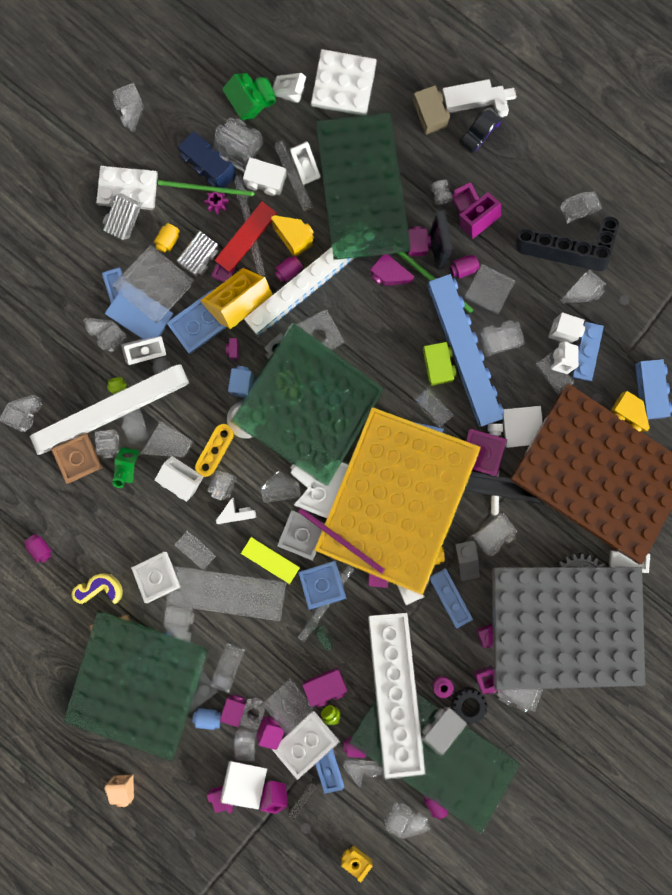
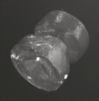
M440 180L430 185L431 191L435 194V205L445 204L453 200L452 193L449 192L450 185L448 180Z

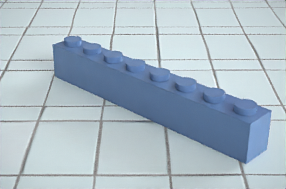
M451 274L429 281L427 284L448 345L449 347L451 346L453 358L478 427L503 419V407L497 403L496 397L498 395L495 386L490 384L489 379L491 375L489 369L485 368L482 362L484 361V355L477 348L476 343H478L475 332H472L470 329L471 320L468 314L465 315L463 309L465 304L462 296H458L456 279H452Z

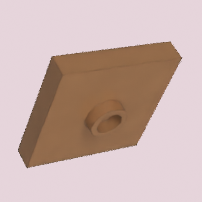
M88 433L51 448L66 484L103 468Z

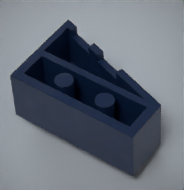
M195 131L178 146L181 159L185 163L190 162L194 166L193 170L199 176L204 175L209 186L225 188L236 177L233 163L229 160L225 162L220 157L221 153L215 152L210 147V144Z

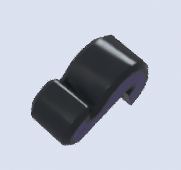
M491 107L486 108L461 137L460 144L470 153H475L490 133L501 125L502 117Z

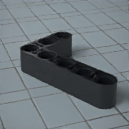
M605 217L602 220L596 244L532 229H522L517 235L516 250L521 254L595 271H604L609 264L619 228V221L615 217Z

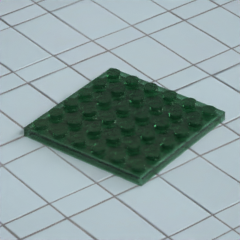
M292 323L230 422L324 486H328L366 422L371 408H374L384 388L298 325Z
M99 611L94 621L63 722L173 761L209 649Z

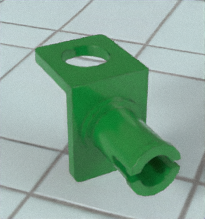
M121 447L115 458L114 479L112 480V484L116 488H122L125 482L133 483L134 464L139 456L138 450ZM125 453H130L133 455V457L125 458L122 455Z

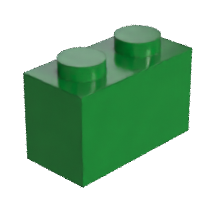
M247 73L234 74L222 88L241 120L254 119L266 106L261 93L257 91L251 77Z

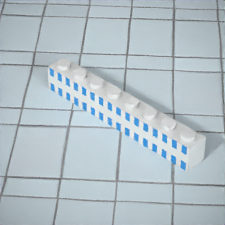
M363 222L244 318L246 324L259 337L373 244L375 236Z

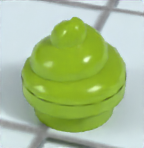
M115 377L108 380L107 388L109 392L115 395L125 390L127 384L126 381H123V377Z
M332 705L326 706L321 712L322 721L326 725L338 724L340 720L339 709Z

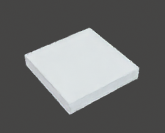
M541 406L503 409L504 437L508 439L506 448L529 446L543 423Z
M167 552L160 553L131 567L144 603H149L181 588Z
M229 761L220 802L259 809L267 769Z

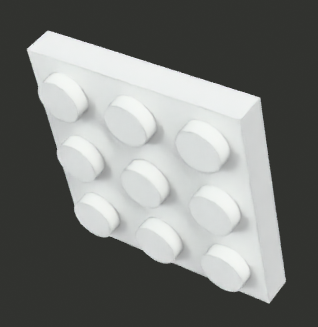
M321 50L311 106L366 116L377 59Z

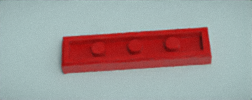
M262 201L218 255L215 262L231 273L272 222L271 217L276 216L277 212Z

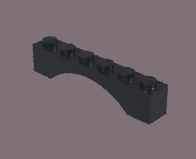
M471 471L464 491L547 505L512 482L510 478Z

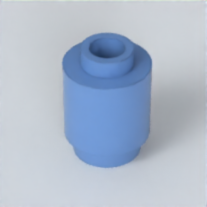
M198 708V711L193 713L192 723L196 724V728L215 730V728H220L222 713L213 709Z

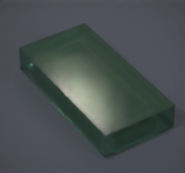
M324 626L318 628L316 635L325 651L333 648V642Z

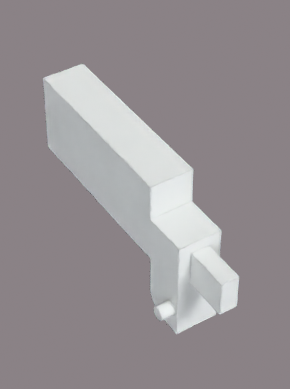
M490 79L446 87L442 90L444 105L449 113L493 105L494 110L501 117L508 115L509 111L506 100L516 98L514 88L505 90L503 86L492 88Z

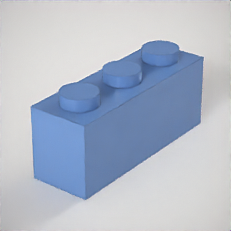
M664 359L641 361L635 364L639 399L644 402L647 419L670 417L672 405L668 399L670 387L666 383L667 365L664 364Z

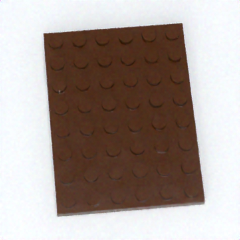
M569 383L564 385L510 478L512 482L638 565L643 564L672 509V452L641 431L638 432L632 425L623 419H619L617 415Z

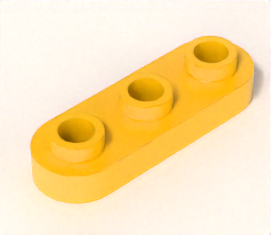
M220 424L215 428L200 455L195 469L203 477H209L215 472L230 445L234 433L229 425ZM222 431L228 432L227 437L223 438L221 436ZM214 447H217L219 450L217 454L212 453ZM208 464L209 470L204 471L203 465Z

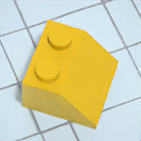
M275 215L271 217L273 229L293 256L298 257L313 246L314 236L312 234L314 232L308 223L304 224L299 219Z

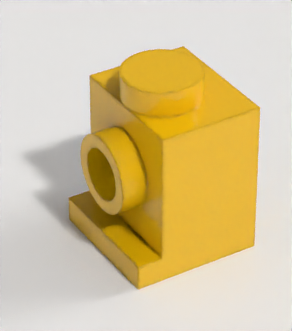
M354 845L350 850L346 849L341 856L342 867L360 882L372 867V859ZM358 862L359 864L355 867L352 863Z

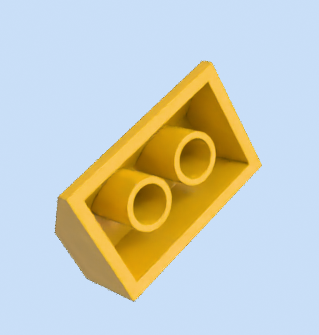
M242 268L200 301L220 324L231 329L237 326L241 320L257 309L273 294L265 277Z

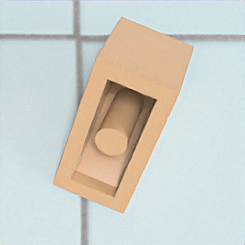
M133 774L114 775L105 785L110 804L124 807L131 803L134 799Z

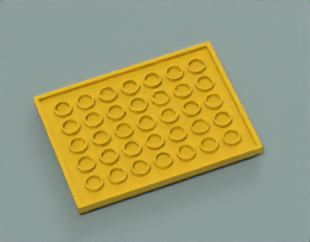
M372 407L325 525L383 567L385 571L381 574L323 530L315 551L423 595L480 451V446Z

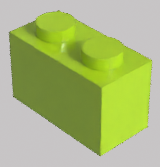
M447 342L424 346L423 354L430 386L452 382L456 376V369L454 365H451L450 358H453L451 346L448 347Z

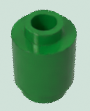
M263 77L256 78L253 84L257 91L261 93L266 103L264 108L273 105L276 102V95L269 79Z

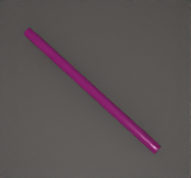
M302 508L299 510L298 513L381 574L385 571L383 567Z

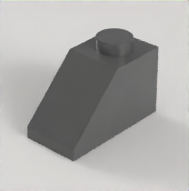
M475 540L453 543L460 581L480 578Z

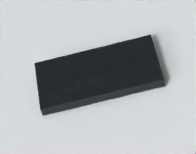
M444 210L437 211L429 232L437 269L445 267L453 249Z

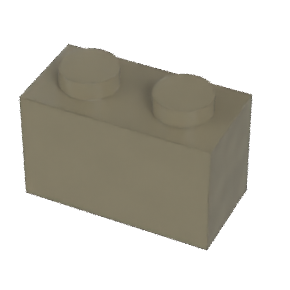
M436 85L414 93L413 102L425 134L446 128L450 114L447 108L444 109L442 104L443 96L441 91L437 90Z

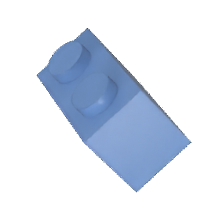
M237 366V369L232 368L228 392L232 396L251 399L254 375L249 368Z

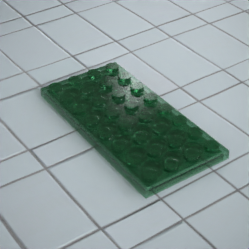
M383 113L316 121L333 260L411 251L391 114Z
M416 693L421 733L428 723L431 725L435 720L434 715L439 708ZM375 699L348 744L383 767L377 701ZM466 726L443 755L437 754L421 740L425 774L398 778L482 834L520 763Z

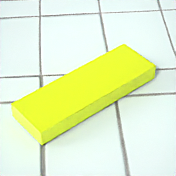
M252 537L241 553L288 584L291 583L300 569L299 566Z

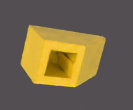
M628 391L621 393L611 412L617 415L619 419H623L632 425L638 432L648 431L649 424L644 402Z

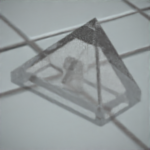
M429 387L414 400L439 428L454 416Z
M279 471L261 486L263 503L299 499L301 497L299 482Z

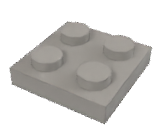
M291 510L277 546L313 560L317 552L315 547L322 530L300 513Z

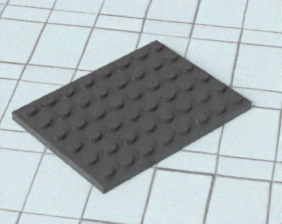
M642 567L492 568L495 690L645 686Z

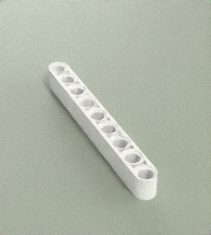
M182 365L173 366L32 434L30 439L38 455L51 451V448L97 429L188 385L189 381Z

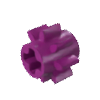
M207 192L208 200H204L206 205H210L208 211L214 210L217 215L221 210L226 211L225 204H228L229 201L224 198L225 193L213 192L210 194ZM216 199H219L218 204H214Z

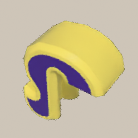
M102 573L94 575L88 581L87 587L85 583L78 584L72 591V598L75 602L83 604L102 590H105L113 603L116 604L121 600L123 590L120 582L112 574Z

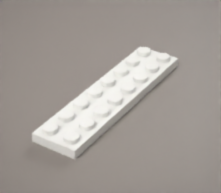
M407 613L369 616L368 622L384 778L425 774Z

